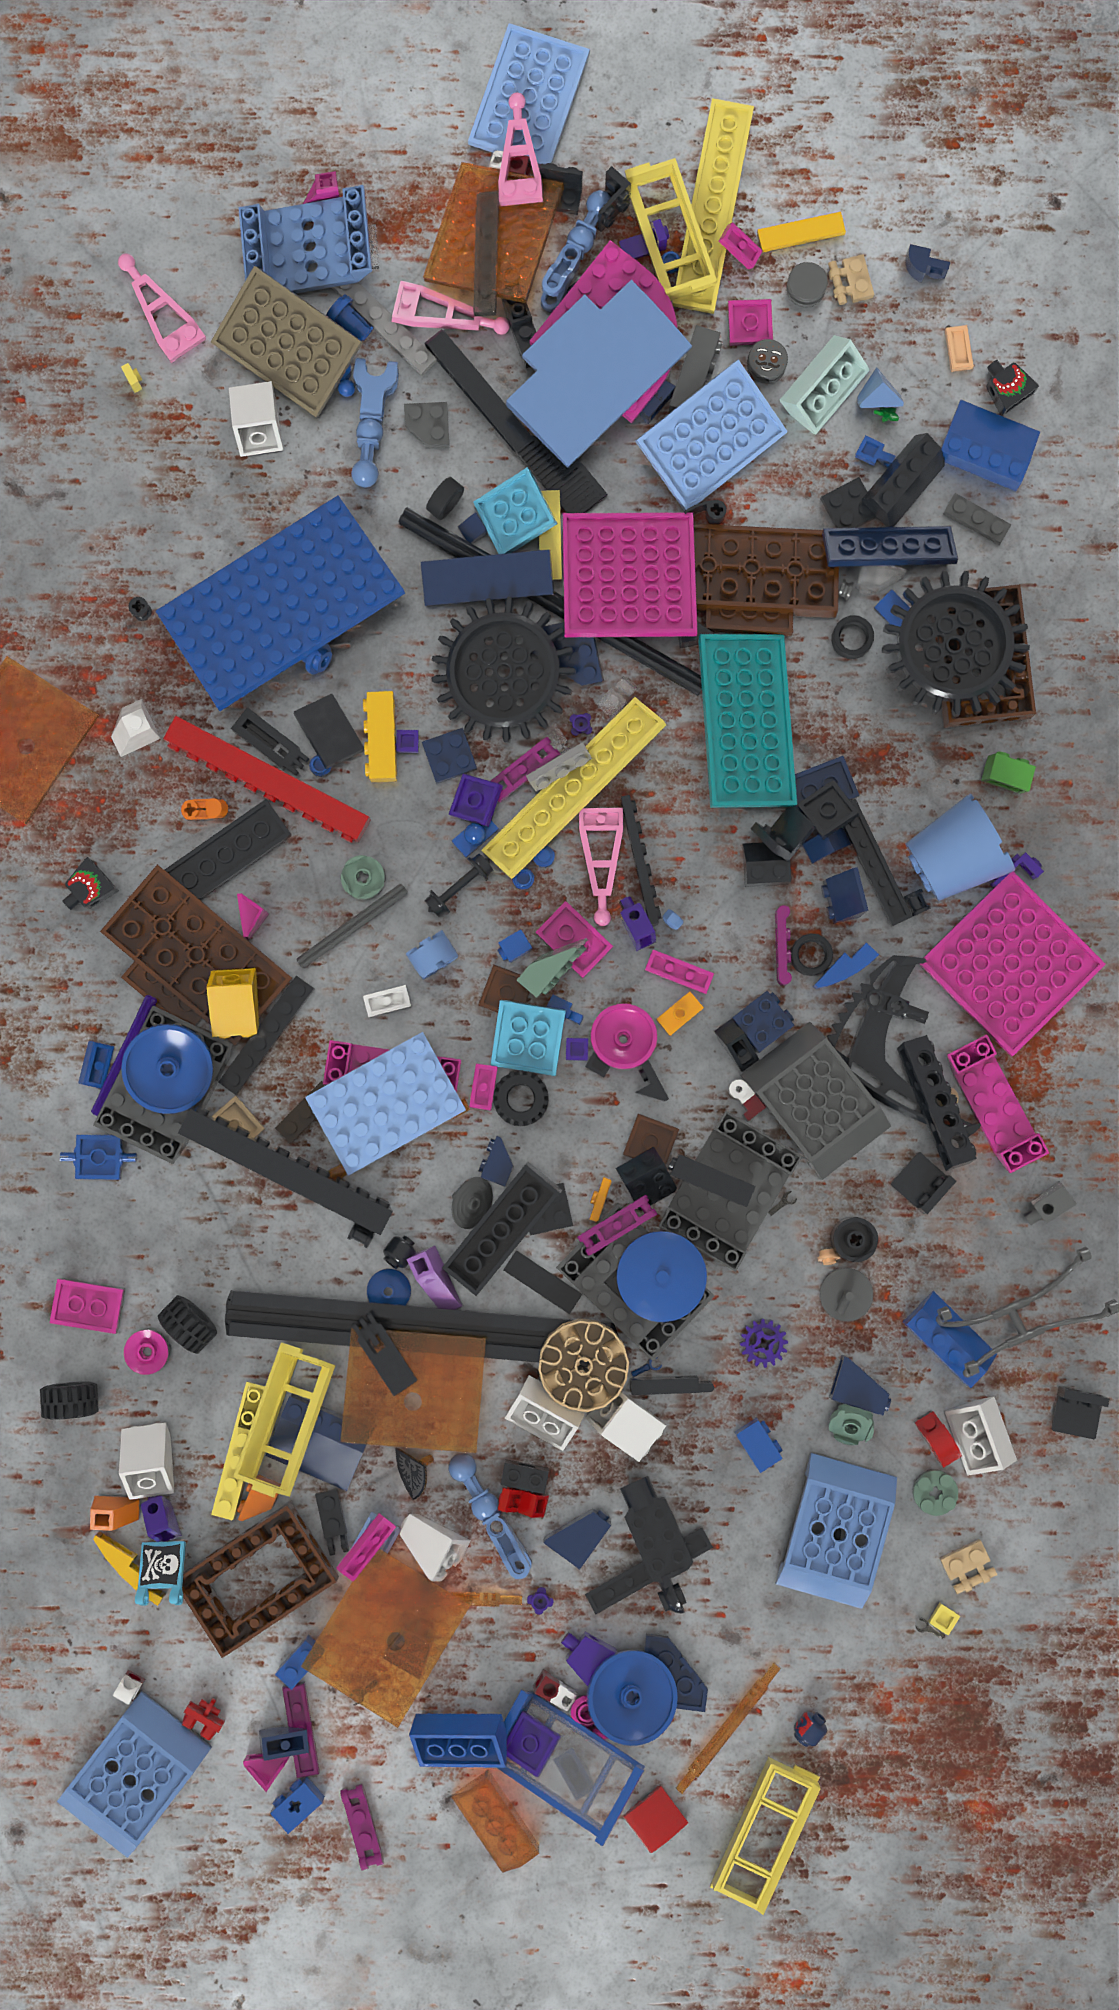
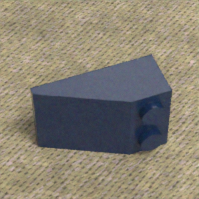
M858 867L823 881L824 885L821 886L823 897L828 900L829 906L826 907L829 920H833V924L859 918L869 911Z

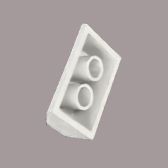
M528 1376L505 1419L563 1451L579 1428L586 1412L570 1410L556 1403L544 1389L541 1381Z
M995 1397L974 1400L945 1411L954 1440L961 1452V1459L967 1475L1004 1470L1017 1461Z

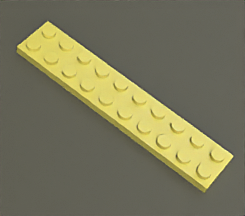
M712 98L691 205L717 283L714 288L710 287L674 299L672 301V306L714 314L726 254V248L718 241L727 225L732 223L754 106ZM686 229L681 258L695 254L688 229ZM698 261L679 267L676 286L704 277Z
M634 697L585 746L592 759L584 766L577 767L565 777L557 779L549 784L547 788L542 789L481 851L508 877L513 879L666 726L665 721Z

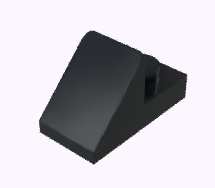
M649 1060L640 1065L642 1069L638 1071L643 1081H649L650 1085L635 1093L665 1102L669 1098Z

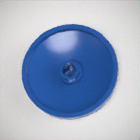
M159 1024L140 1032L130 1042L122 1060V1078L128 1093L138 1104L157 1113L172 1114L191 1108L206 1094L213 1076V1060L205 1042L190 1029L175 1024Z
M667 1231L651 1232L635 1239L623 1252L617 1268V1285L626 1305L640 1317L655 1322L674 1321L690 1313L702 1299L707 1283L705 1262L698 1249L683 1236Z
M625 1650L606 1658L594 1671L587 1689V1706L594 1725L607 1738L622 1745L638 1746L658 1738L671 1724L677 1708V1687L671 1672L658 1658L639 1650Z

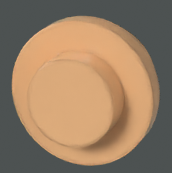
M834 1249L819 1251V1257H817L818 1262H823V1265L835 1264L836 1260L840 1258Z

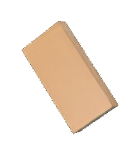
M967 325L946 328L945 337L951 372L973 369L974 365Z

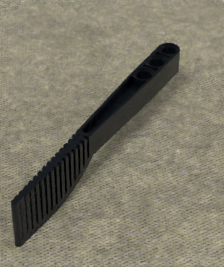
M441 329L424 343L426 348L437 358L440 366L514 453L520 457V460L531 470L532 474L535 475L546 490H560V506L566 513H586L608 495L578 459L567 468L536 436L531 435L445 331Z

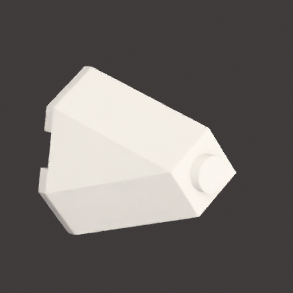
M142 699L121 709L111 736L121 757L161 739Z
M409 1514L402 1522L400 1536L427 1578L431 1581H442L447 1576L445 1571L452 1567V1565L456 1567L462 1560L471 1541L419 1514Z

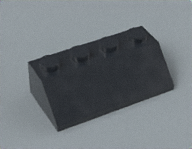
M928 433L915 435L861 499L886 527H894L945 466L942 448Z

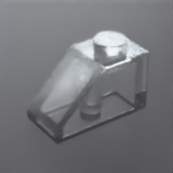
M861 566L855 589H858L860 593L865 595L877 594L902 580L906 569L895 566Z

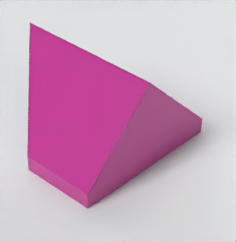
M336 171L315 174V181L303 204L339 198Z
M239 893L237 898L243 937L251 939L269 913L242 893Z
M261 1753L246 1755L243 1765L264 1791L267 1792L290 1756L264 1761Z

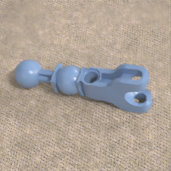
M594 191L588 197L586 202L587 216L584 221L577 220L576 227L568 233L566 245L562 248L556 261L549 267L543 278L541 307L547 312H553L566 296L567 289L579 268L580 260H583L584 254L593 247L597 231L595 226L598 222V211L611 198L606 191ZM572 256L575 259H568L566 257ZM549 296L556 297L557 299L553 304L546 302Z
M356 358L353 378L357 390L362 394L360 422L356 429L357 444L361 448L360 460L354 464L351 476L353 481L363 488L371 487L376 483L379 476L378 468L373 463L374 450L380 449L379 442L383 436L382 422L385 401L398 387L399 368L398 363L395 361L387 363L386 370L382 375L372 376L367 372L366 360L364 358Z
M466 1453L456 1454L451 1458L448 1465L450 1476L454 1480L465 1484L472 1496L468 1502L469 1504L472 1502L471 1509L473 1515L483 1521V1525L486 1524L487 1533L510 1575L515 1579L525 1578L532 1566L530 1556L507 1520L501 1516L502 1512L498 1510V1499L495 1495L489 1493V1488L483 1490L475 1476L477 1466L475 1460ZM493 1521H500L503 1524L501 1532L492 1530L491 1523ZM521 1561L525 1568H518L515 1562Z

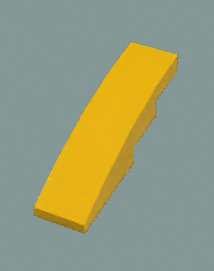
M101 1531L98 1532L93 1538L94 1542L117 1573L137 1591L140 1566L135 1564L134 1560L138 1554ZM148 1589L149 1600L158 1606L166 1593L160 1589Z

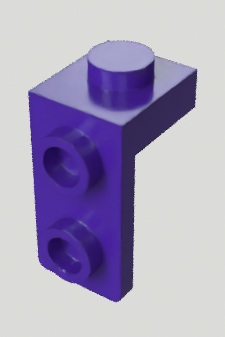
M661 219L652 221V231L659 252L666 250L667 239L670 238L666 225H662ZM642 234L619 242L620 248L635 260L649 255Z
M1026 852L1021 856L1017 853L1011 858L1014 867L1016 868L1019 865L1032 880L1038 878L1044 872L1041 869V863L1036 858H1031ZM1009 874L994 879L990 885L992 887L997 886Z

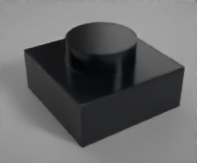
M593 1052L585 1067L604 1078L611 1066L601 1061L596 1053Z

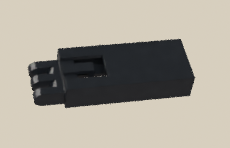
M248 707L230 728L235 734L282 770L287 769L295 776L299 772L293 768L294 764L300 769L304 767L298 759L301 758L305 762L309 761V758L300 751L299 746ZM278 743H280L285 748H287L289 752L287 753L280 747V749L277 751L279 754H277L275 751H273V749Z
M369 1312L366 1316L371 1321L367 1324L364 1318L361 1317L358 1320L363 1328L359 1329L355 1322L351 1326L359 1337L357 1341L393 1396H396L418 1381L383 1325L381 1323L378 1324ZM375 1335H378L385 1345L379 1352H376L369 1341L370 1339L374 1346L380 1344Z
M697 1375L630 1378L631 1395L702 1393L714 1390V1385L711 1381H699Z

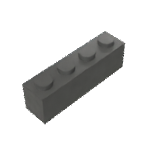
M699 325L695 326L690 342L692 348L686 354L668 413L672 412L709 382L706 381L708 373L713 374L716 361H713L715 353H720L723 341L719 340L721 332Z

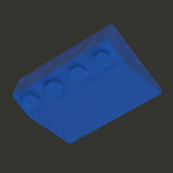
M960 400L941 445L944 463L1016 491L1021 485L1028 469L1040 431Z

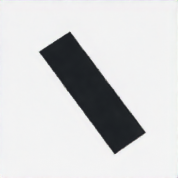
M517 1250L503 1270L568 1314L571 1313L583 1295Z

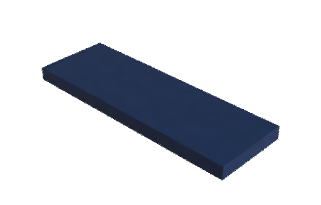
M951 526L823 528L822 532L828 567L957 564L958 562Z
M551 550L421 562L425 606L485 601L488 598L496 600L507 599V597L518 598L554 594Z

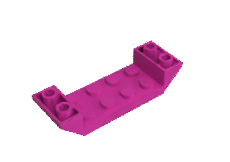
M986 1034L947 1054L953 1076L977 1122L981 1124V1129L994 1154L1006 1170L1012 1173L1049 1154V1151L1040 1134L1035 1133L994 1056L997 1052Z
M330 1040L323 1084L328 1085L384 1054L389 1049ZM437 1057L457 1092L461 1059Z

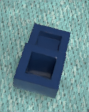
M910 244L905 259L908 273L920 282L923 281L925 275H929L933 279H945L950 262L931 258L930 248Z

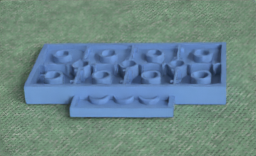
M632 279L601 309L584 294L522 354V358L536 372L506 400V406L568 468L692 348V345Z

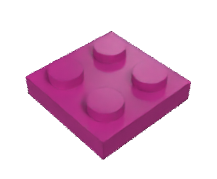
M771 299L728 301L729 346L754 345L764 339L773 340Z

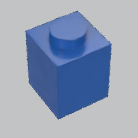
M521 929L498 942L500 948L497 949L503 961L508 959L509 963L533 950Z

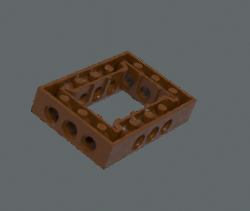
M1020 584L985 589L984 593L993 598L999 590L1005 588L1007 590L1005 597L998 604L1004 611L1013 605L1019 604L1020 609L1014 616L1009 617L1011 626L1025 624ZM953 609L947 610L949 615H955ZM931 617V623H934L933 617ZM1026 631L1022 634H1015L1014 643L1028 645ZM941 637L935 638L937 643H943ZM957 640L949 641L948 645L951 650L957 651L960 649V643ZM1029 651L1022 654L1013 652L1012 660L1022 663L1026 668L1022 673H1016L1010 669L1007 670L1004 675L1012 680L1016 686L1011 692L1005 689L1006 697L999 695L1001 701L995 706L989 699H981L980 697L978 699L982 711L974 714L970 701H962L960 715L953 717L951 711L952 702L942 701L944 728L1031 719L1036 714ZM944 657V662L950 664L951 659ZM953 677V683L959 684V679Z
M290 1501L183 1572L182 1591L186 1603L221 1658H224L336 1583L339 1575ZM282 1535L287 1542L286 1547L292 1550L299 1561V1567H303L305 1573L235 1620H232L210 1583H213L221 1574L229 1569H234L242 1560L248 1556L252 1557L260 1548L266 1544L270 1545L278 1536Z

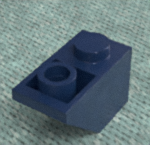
M496 1136L495 1140L491 1138L486 1150L490 1154L487 1160H482L478 1171L482 1173L481 1178L506 1187L514 1165L502 1138Z

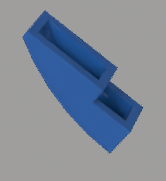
M868 943L863 944L851 958L844 953L812 987L819 989L839 983L865 968L879 954Z

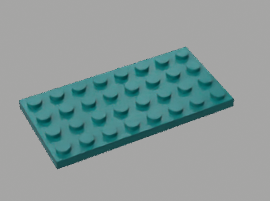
M700 634L698 642L710 808L796 806L797 795L784 635Z

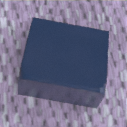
M476 512L458 526L465 540L470 543H474L487 535V530Z

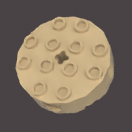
M579 1318L565 1322L549 1334L541 1348L539 1374L543 1387L556 1403L570 1410L590 1412L604 1408L619 1396L627 1381L629 1361L624 1343L612 1328L597 1320ZM580 1360H584V1362L589 1361L587 1364L588 1369L578 1368Z

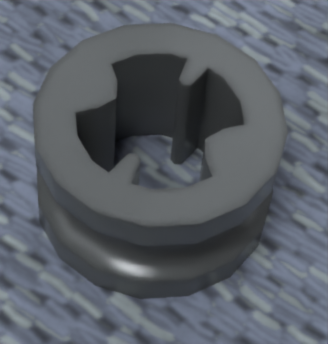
M843 579L838 593L839 599L844 597L845 601H848L854 582L847 583Z

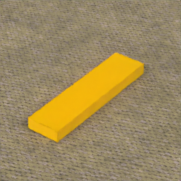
M841 211L757 229L760 248L763 252L842 236L846 233Z

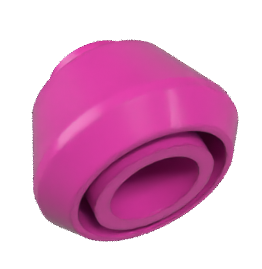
M582 1696L573 1703L571 1717L579 1724L590 1727L594 1723L588 1711L587 1696Z

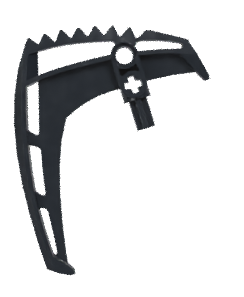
M893 955L870 973V984L860 983L861 994L852 992L854 1002L844 1003L847 1012L838 1013L841 1022L832 1024L836 1034L827 1035V1038L835 1048L846 1022L863 999L867 1009L855 1034L848 1057L838 1050L836 1051L850 1069L852 1062H855L883 1083L882 1086L875 1088L854 1073L874 1099L903 1115L927 1125L921 1108L914 1111L886 1095L889 1090L894 1089L919 1105L912 1086L900 1077L885 1059V1042L892 1016L902 1020L906 1017L925 1024L929 1014L928 1011L909 1005L910 1001L900 997L915 965L925 963L926 959ZM892 961H894L895 963L893 967L890 969V971L880 984L879 988L875 989L873 987V984L878 978V976ZM873 993H877L880 996V1002L877 1005L870 1003L869 999ZM898 1001V1005L901 1006L900 1010L893 1012L894 1008H891V1003ZM961 1119L967 1126L968 1137L981 1127L980 1123L971 1124Z

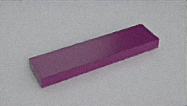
M305 1682L297 1683L292 1690L284 1685L282 1691L288 1727L307 1729L309 1753L293 1756L296 1776L301 1778L317 1775L320 1773L306 1684Z

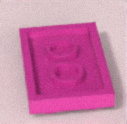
M566 901L535 932L552 950L587 938L588 941L584 945L587 949L572 963L571 967L582 978L613 948V945Z
M59 1278L56 1283L50 1323L117 1334L125 1289Z

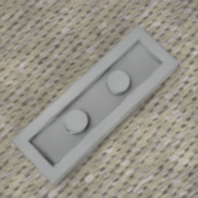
M582 742L526 777L537 792L540 789L547 788L549 784L557 779L565 777L577 767L584 766L592 757Z

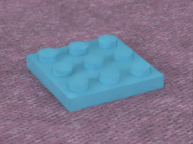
M528 467L473 502L498 554L512 553L557 525Z
M500 1000L490 1065L556 1076L566 1010Z

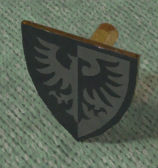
M396 1447V1461L400 1477L409 1495L414 1500L425 1491L427 1466L434 1462V1458L429 1454L418 1460Z

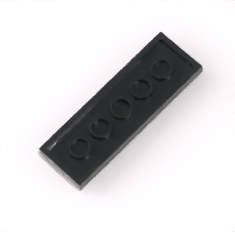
M265 799L164 870L200 900L291 837L292 834L267 799Z

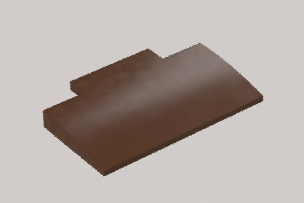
M693 524L696 610L706 612L705 627L710 631L792 636L793 616L836 618L838 613L839 567H828L822 536L823 530Z
M158 864L100 931L134 960L121 978L143 997L150 995L156 998L157 1003L155 1007L194 1026H197L202 1019L211 1025L206 988L211 971L256 968L259 1019L292 980L291 976ZM235 1035L226 1039L237 1046L244 1037Z

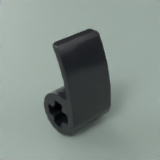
M711 500L696 504L685 510L684 513H693L694 515L705 511L708 523L719 525L725 519L727 508L724 502ZM713 510H717V513H719V515L715 516Z

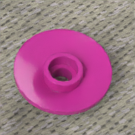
M141 1330L129 1337L124 1346L125 1362L132 1371L138 1374L150 1375L156 1373L167 1362L169 1354L167 1342L162 1335L153 1330ZM146 1347L151 1349V1355L149 1356L144 1353Z

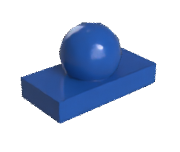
M492 820L489 827L478 823H471L452 840V843L467 858L495 834L499 828Z

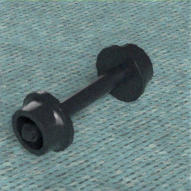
M477 854L473 858L469 857L467 860L473 868L441 896L438 897L430 890V895L424 900L429 906L428 912H434L438 917L445 913L449 914L450 910L445 903L478 874L485 881L488 880V876L494 871L490 866V859H484L481 854Z

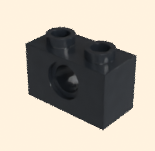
M505 1459L500 1485L545 1494L549 1468Z

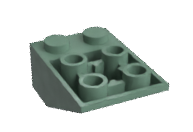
M584 938L542 954L525 969L517 981L536 998L542 993L546 995L557 985L562 975L572 967V963L587 949L584 945L588 939Z

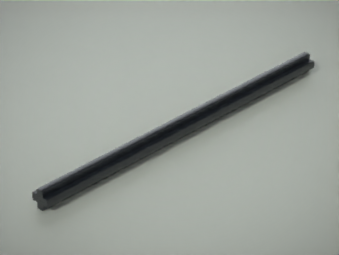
M409 507L404 509L403 514L398 520L401 526L457 558L491 555ZM554 591V594L526 597L564 619V596ZM596 637L693 694L699 696L701 693L700 674L635 637Z

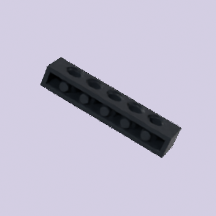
M927 1035L903 1042L897 1050L945 1171L970 1164L977 1159L976 1149L970 1143L967 1126L960 1118L959 1106L952 1098L951 1087L944 1078L942 1064L940 1061H937L934 1053V1044L932 1041H929ZM918 1057L924 1059L926 1065H922ZM927 1078L933 1081L934 1086L928 1084ZM935 1098L941 1101L942 1106L936 1104ZM943 1119H947L949 1121L950 1127H947L944 1124ZM952 1139L957 1141L958 1148L952 1145Z

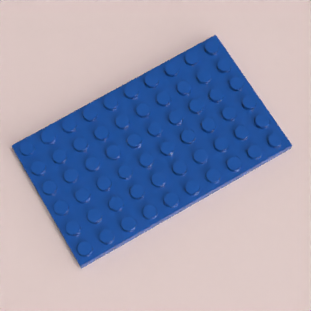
M337 495L156 610V613L218 710L222 711L315 650L405 594V591L344 502Z

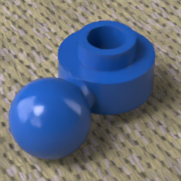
M350 365L338 385V391L344 397H350L355 392V385L349 380L351 376Z

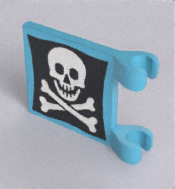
M185 1541L142 1542L135 1604L141 1606L149 1604L148 1589L172 1588L169 1602L174 1605H182Z

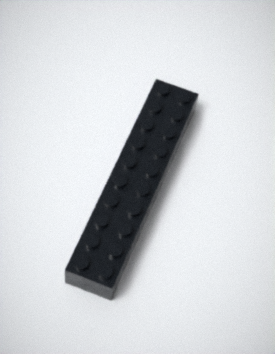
M197 1106L196 1109L192 1107L189 1110L178 1134L379 1235L382 1234L393 1212L391 1207H389L388 1201L378 1196L376 1200L369 1197L370 1192L361 1187H357L356 1190L349 1187V1181L339 1176L337 1179L330 1177L329 1171L319 1166L317 1169L310 1167L309 1161L299 1156L297 1159L290 1157V1152L280 1146L277 1149L270 1147L268 1140L260 1136L255 1139L249 1136L250 1131L240 1126L235 1129L229 1126L230 1121L220 1116L216 1119L209 1116L210 1111L201 1106Z

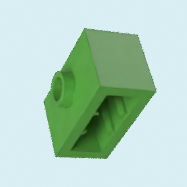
M1000 751L987 757L981 781L1019 794L1030 791L1036 766L1029 764V761L1026 759H1013L1009 757L1008 753Z

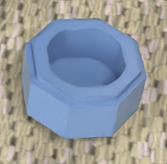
M668 909L662 916L666 925L674 930H678L684 923L671 909Z

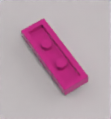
M652 950L645 968L647 972L703 994H707L714 976L712 972L656 950Z
M379 1513L336 1569L354 1582L396 1526Z

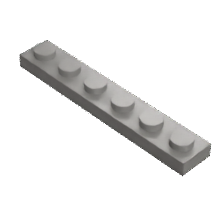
M359 282L331 287L340 297L344 294L350 296L353 299L351 307L370 326H373V329L421 376L437 362V358L402 324L391 322L392 314Z

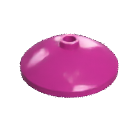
M616 1004L606 1008L597 1016L591 1029V1044L594 1052L605 1064L617 1069H631L642 1065L650 1058L657 1043V1030L654 1021L643 1009L631 1004ZM626 1037L627 1042L621 1043L619 1038Z

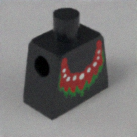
M995 360L987 367L993 377L988 381L986 389L1001 416H1004L1032 396L1039 387L1014 362L1003 368L1000 362Z
M87 857L66 881L65 886L72 893L62 901L70 910L74 909L79 903L85 908L91 909L116 894L119 890L95 862Z

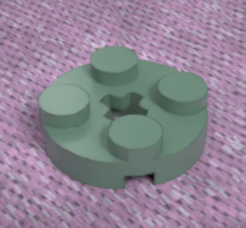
M358 855L349 859L341 873L343 888L355 899L366 900L373 898L383 889L385 884V873L381 864L374 858L364 855ZM360 872L369 874L366 883L357 881V878L360 877Z
M842 1404L830 1416L829 1431H832L834 1438L843 1444L858 1445V1442L863 1440L867 1442L874 1434L873 1414L870 1411Z
M938 1469L927 1470L920 1475L913 1485V1499L923 1512L933 1516L944 1515L955 1508L958 1500V1487L949 1474ZM937 1486L938 1490H941V1494L938 1495V1498H934L933 1495H930V1492L933 1491V1487Z

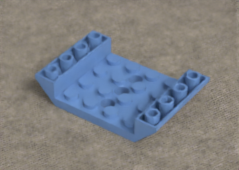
M364 185L343 188V197L264 211L260 204L238 207L245 281L253 267L257 266L296 294L358 283L372 272ZM307 222H314L311 230H304ZM309 243H316L314 250L306 251V246ZM310 264H318L314 272H308Z
M810 1453L805 1472L807 1476L785 1561H781L775 1584L862 1609L872 1592L893 1514L897 1477ZM815 1522H821L824 1526L823 1531L819 1534H815L811 1530ZM838 1528L845 1530V1537L841 1540H836L833 1537L834 1531ZM860 1534H864L867 1537V1542L863 1546H857L855 1543L856 1537Z
M141 1691L57 1802L128 1858L183 1788L212 1746L192 1730L183 1726L182 1722ZM108 1761H116L118 1770L115 1772L110 1771L107 1768ZM133 1775L136 1778V1784L133 1786L127 1785L125 1776ZM151 1789L154 1792V1798L152 1800L145 1799L142 1794L143 1790Z

